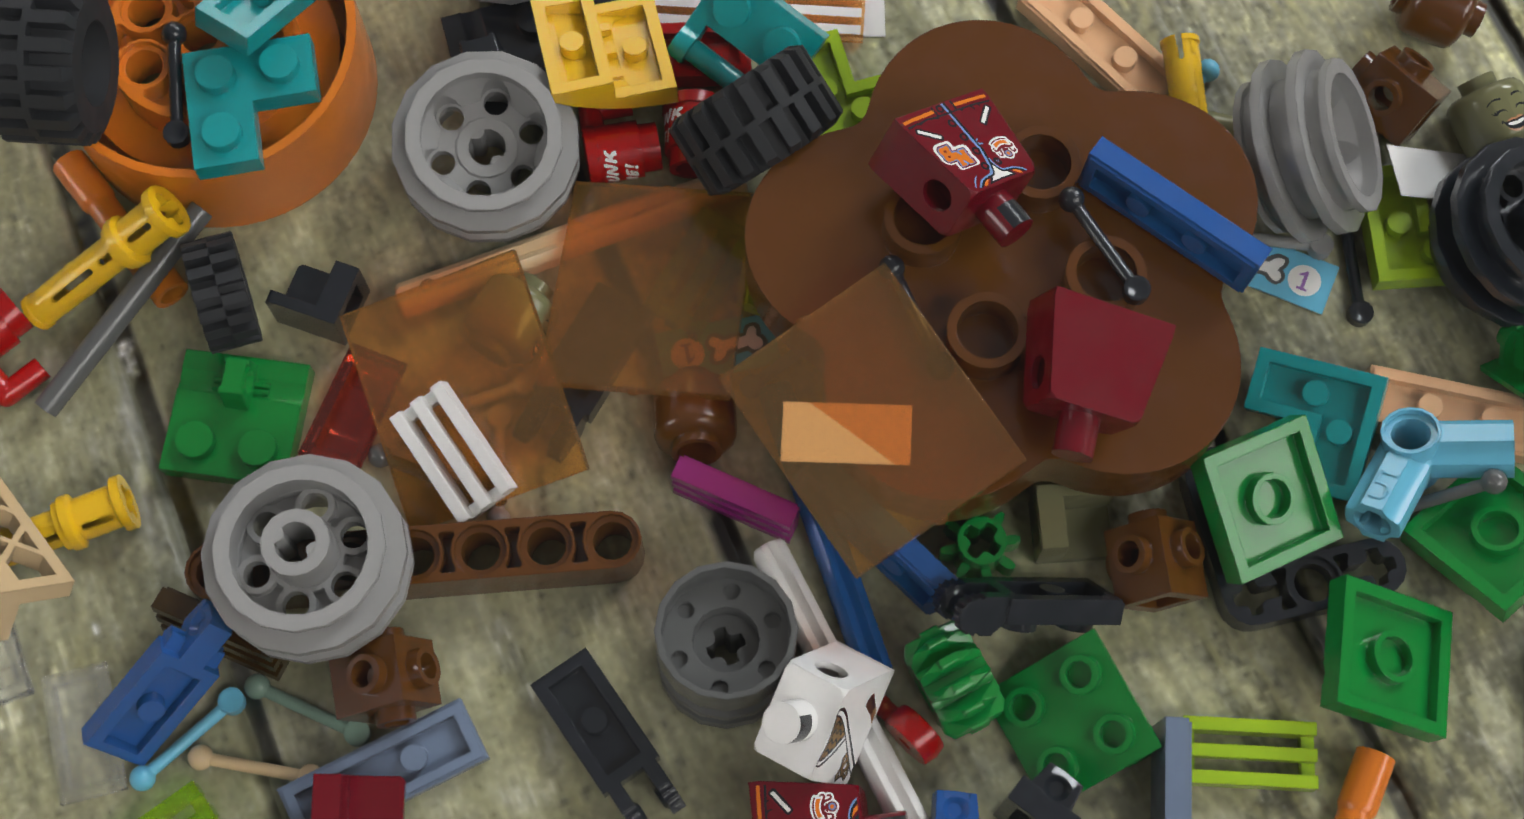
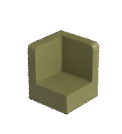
M1059 484L1036 485L1028 501L1035 564L1106 560L1107 550L1104 531L1110 530L1107 506L1113 496L1084 493Z

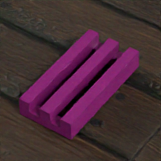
M686 455L679 457L671 474L674 494L774 538H781L788 544L790 543L799 522L798 504Z

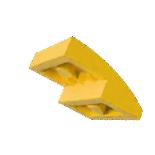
M530 0L550 92L555 103L583 108L623 109L679 102L677 84L654 0H616L595 5L593 0Z

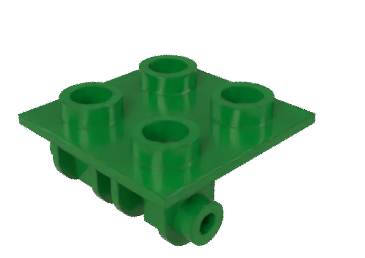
M1095 628L998 684L1004 698V711L996 719L1031 781L1052 762L1083 786L1082 793L1126 767H1131L1145 760L1153 752L1163 747Z

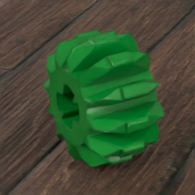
M950 620L938 627L934 625L918 634L916 639L906 644L904 662L917 686L918 692L925 701L928 710L934 716L938 726L941 727L945 735L958 739L968 733L972 735L989 726L990 721L1001 715L1004 711V698L1000 692V686L991 672V668L982 656L980 648H977L969 633L967 635L954 625L955 621Z

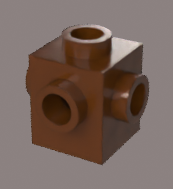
M1394 45L1380 52L1377 56L1369 51L1352 69L1365 94L1374 120L1377 137L1381 134L1394 146H1401L1410 140L1452 92L1431 75L1434 71L1433 65L1424 56L1409 47H1404L1401 51Z
M1152 508L1133 512L1127 516L1128 524L1104 531L1107 550L1106 570L1113 584L1114 595L1125 603L1124 609L1155 613L1209 597L1202 564L1205 556L1204 546L1199 534L1196 532L1195 521L1169 517L1165 509Z
M387 627L382 635L351 655L328 660L337 720L372 723L381 729L396 728L415 723L417 721L416 712L442 704L438 682L441 670L438 658L433 650L432 640L404 635V629L401 627Z

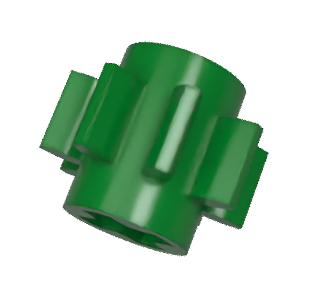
M1002 511L996 514L993 519L980 515L968 518L962 526L955 521H947L943 532L948 538L955 541V544L945 545L940 548L938 560L944 562L953 561L957 569L955 574L957 578L992 577L995 570L1002 575L1010 577L1016 565L1003 554L1004 552H1011L1017 549L1021 538L1018 535L1006 536L1005 530L1002 527L1005 513ZM980 539L986 540L990 544L988 552L984 551L978 558L968 553L970 544L975 545Z

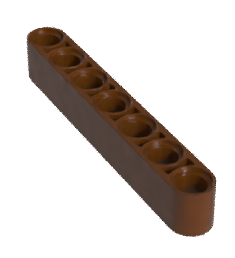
M618 511L409 526L413 553L420 550L431 551L434 553V561L431 567L423 574L412 575L406 600L615 584L628 581L638 574L644 564L645 550L640 529L632 517ZM366 530L346 531L343 537L344 545L348 548L360 547L367 539ZM619 535L629 539L632 543L631 548L622 558L609 560L599 556L597 553L601 541L609 536ZM308 539L296 544L298 555L289 561H302L307 558L306 546L316 540ZM555 540L565 544L566 550L564 555L554 564L541 565L532 560L537 546L545 541ZM201 545L192 552L187 560L184 574L186 583L192 592L201 600L205 598L211 601L205 591L201 561L203 545ZM491 545L500 549V556L497 562L490 568L474 570L468 567L469 557L478 547ZM257 565L253 567L254 588L262 587L270 578V569L266 565ZM338 579L334 585L335 595L338 597L343 596L352 587L356 579L350 581ZM295 595L287 602L286 609L309 608V599L304 595Z

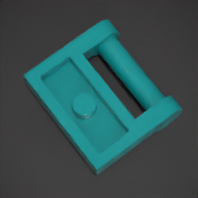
M701 0L686 24L671 41L667 50L669 56L682 64L686 60L724 88L745 74L700 41L708 28H711L758 65L788 46L803 45L813 60L830 35L784 0Z

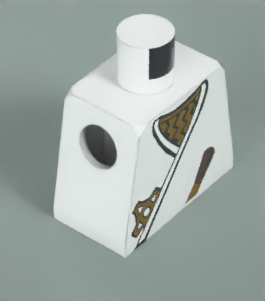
M839 641L832 642L791 659L784 669L770 706L763 714L762 725L754 742V749L811 781L847 784L895 670ZM841 674L844 678H837V676Z

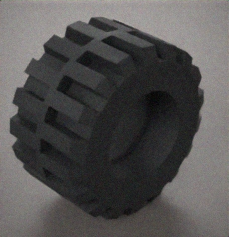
M0 0V135L2 139L7 142L91 146L96 144L101 139L103 132H105L112 115L119 77L118 38L108 0Z
M803 45L788 46L677 117L670 127L669 133L709 196L723 195L768 170L830 129L838 121L843 109Z

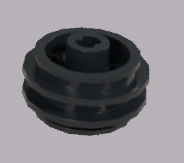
M1513 137L1488 144L1481 148L1473 157L1460 162L1438 183L1429 210L1428 226L1430 255L1444 285L1463 306L1485 319L1507 328L1524 326V138Z

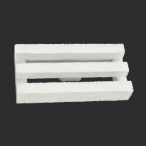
M438 381L429 388L431 390L425 396H418L409 403V408L405 411H398L389 420L457 522H470L517 489L518 486L447 381ZM437 405H441L495 487L488 492L433 411V408ZM420 419L474 500L472 504L468 502L416 424L417 420Z

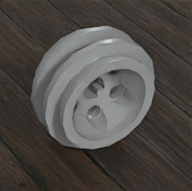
M1309 49L1294 52L1287 65L1282 60L1270 59L1260 62L1251 76V82L1242 84L1236 92L1232 115L1234 138L1248 158L1255 176L1258 193V214L1264 224L1276 234L1289 232L1300 243L1322 240L1328 228L1336 235L1358 231L1365 212L1377 210L1382 199L1383 171L1374 120L1365 94L1353 70L1343 59L1330 58L1325 60L1317 50Z
M503 51L464 52L432 65L406 90L392 122V161L411 205L436 229L469 242H509L542 228L567 203L580 171L578 120L571 106L554 102L547 74L537 64ZM486 101L503 102L508 104V107L504 113L492 115L485 110L484 105ZM456 111L463 115V124L458 129L447 130L442 127L443 122ZM527 125H537L543 130L544 134L540 142L527 144L520 138L522 129ZM488 147H496L505 152L503 156H493L490 165H482L474 160L475 156H485L488 152ZM440 155L452 157L455 161L454 169L448 174L440 175L432 169V162L436 157ZM521 169H528L533 172L520 185L516 187L513 185L518 179ZM473 187L481 192L491 193V195L468 194V191Z
M313 454L271 461L235 483L211 515L201 550L205 591L226 626L269 657L304 664L347 657L382 635L406 602L415 565L409 526L382 484L349 461ZM313 507H328L326 513L321 517L309 510H305ZM354 526L365 528L367 539L363 545L357 548H348L344 545L343 537L349 528ZM303 540H316L306 546L307 558L298 562H289L290 559L298 555L296 544ZM257 565L268 566L270 569L268 582L262 587L254 588L253 567ZM345 575L356 577L357 579L352 587L343 596L338 597L335 595L334 585L340 577ZM295 595L307 596L309 599L308 611L305 614H287L286 604L291 597Z

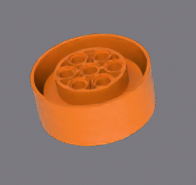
M108 0L116 26L119 48L117 95L112 115L101 139L96 144L83 146V148L105 179L133 204L138 205L141 202V195L148 187L158 185L170 191L182 203L185 209L191 202H194L209 213L212 218L205 227L226 228L258 223L285 214L318 195L341 174L358 152L373 118L377 100L378 77L373 47L355 0H316L270 38L276 39L310 34L315 46L322 102L258 112L265 170L200 180L194 170L191 141L187 146L178 149L171 147L163 137V128L170 122L168 44L162 40L161 31L162 27L171 21L179 22L186 28V41L181 45V63L182 53L198 51L200 47L208 43H216L211 49L228 45L195 26V6L203 0ZM162 18L157 24L144 27L148 22ZM182 63L183 122L189 128ZM161 73L154 81L141 84L149 75Z

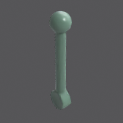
M253 674L245 680L244 691L251 699L265 697L342 733L346 742L351 746L362 747L371 738V729L367 723L337 720L335 715L271 686L270 681L263 674Z

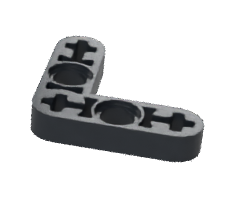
M1191 469L1179 477V488L1189 520L1195 521L1196 532L1203 542L1205 552L1203 565L1218 612L1223 621L1236 630L1242 632L1258 631L1327 614L1330 580L1343 576V573L1358 569L1367 561V555H1369L1373 564H1384L1387 569V573L1379 579L1378 586L1395 591L1404 582L1407 568L1405 558L1400 549L1386 540L1382 542L1373 538L1311 552L1243 584L1247 586L1250 594L1271 591L1277 584L1279 587L1280 597L1264 601L1256 609V615H1252L1248 606L1237 607L1234 602V598L1241 593L1243 585L1226 583ZM1335 561H1339V562H1340V568H1339L1338 564H1337ZM1313 569L1322 574L1328 585L1326 598L1322 601L1312 602L1300 596L1294 584L1297 571ZM1367 575L1363 577H1358L1359 579L1377 585L1376 580L1373 578V576ZM1273 576H1278V583L1276 582ZM1282 601L1288 608L1287 610L1282 609Z

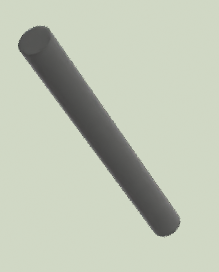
M194 202L188 205L186 211L191 222L189 232L179 238L170 237L152 251L151 261L138 269L37 398L35 403L40 408L57 417L182 257L180 244L195 240L210 221L212 216Z

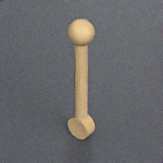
M198 744L191 748L187 757L189 765L197 771L213 766L294 781L320 768L315 764H307L298 769L213 753V750L205 744Z

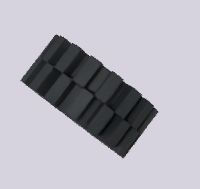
M228 231L181 243V255L191 287V294L197 308L200 324L203 327L204 336L212 354L263 341L252 295L232 232Z

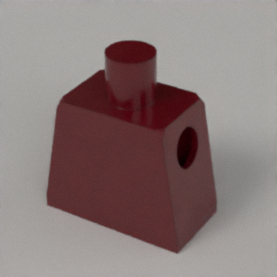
M1056 286L1030 300L1027 312L1023 403L1029 411L1058 419L1051 450L1053 455L1073 462H1092L1098 433L1113 435L1135 427L1139 423L1172 342L1176 325L1060 286Z

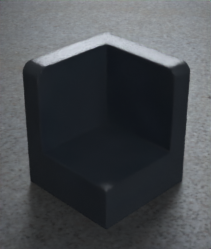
M336 260L330 273L306 265L299 266L286 295L270 290L265 303L277 322L346 346L368 298L370 289L359 268Z

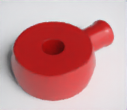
M888 696L883 697L876 715L885 722V727L898 744L923 765L937 758L944 748V743L930 724L908 705L904 704L897 707Z

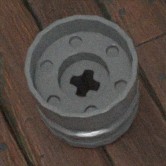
M723 561L698 566L673 583L659 604L654 637L662 688L677 710L701 725L723 729L754 724L763 717L765 710L770 706L785 667L791 659L795 658L798 625L793 604L778 582L754 566ZM725 645L730 653H737V662L727 665L722 657L715 658V648Z

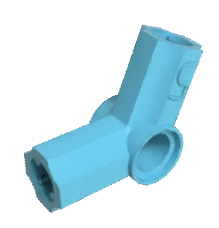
M1415 407L1401 408L1390 413L1382 421L1380 429L1381 442L1345 507L1346 521L1358 528L1362 535L1384 542L1388 538H1400L1424 490L1434 485L1439 478H1481L1484 472L1489 469H1499L1506 474L1507 478H1514L1515 441L1513 420L1439 421L1432 413Z

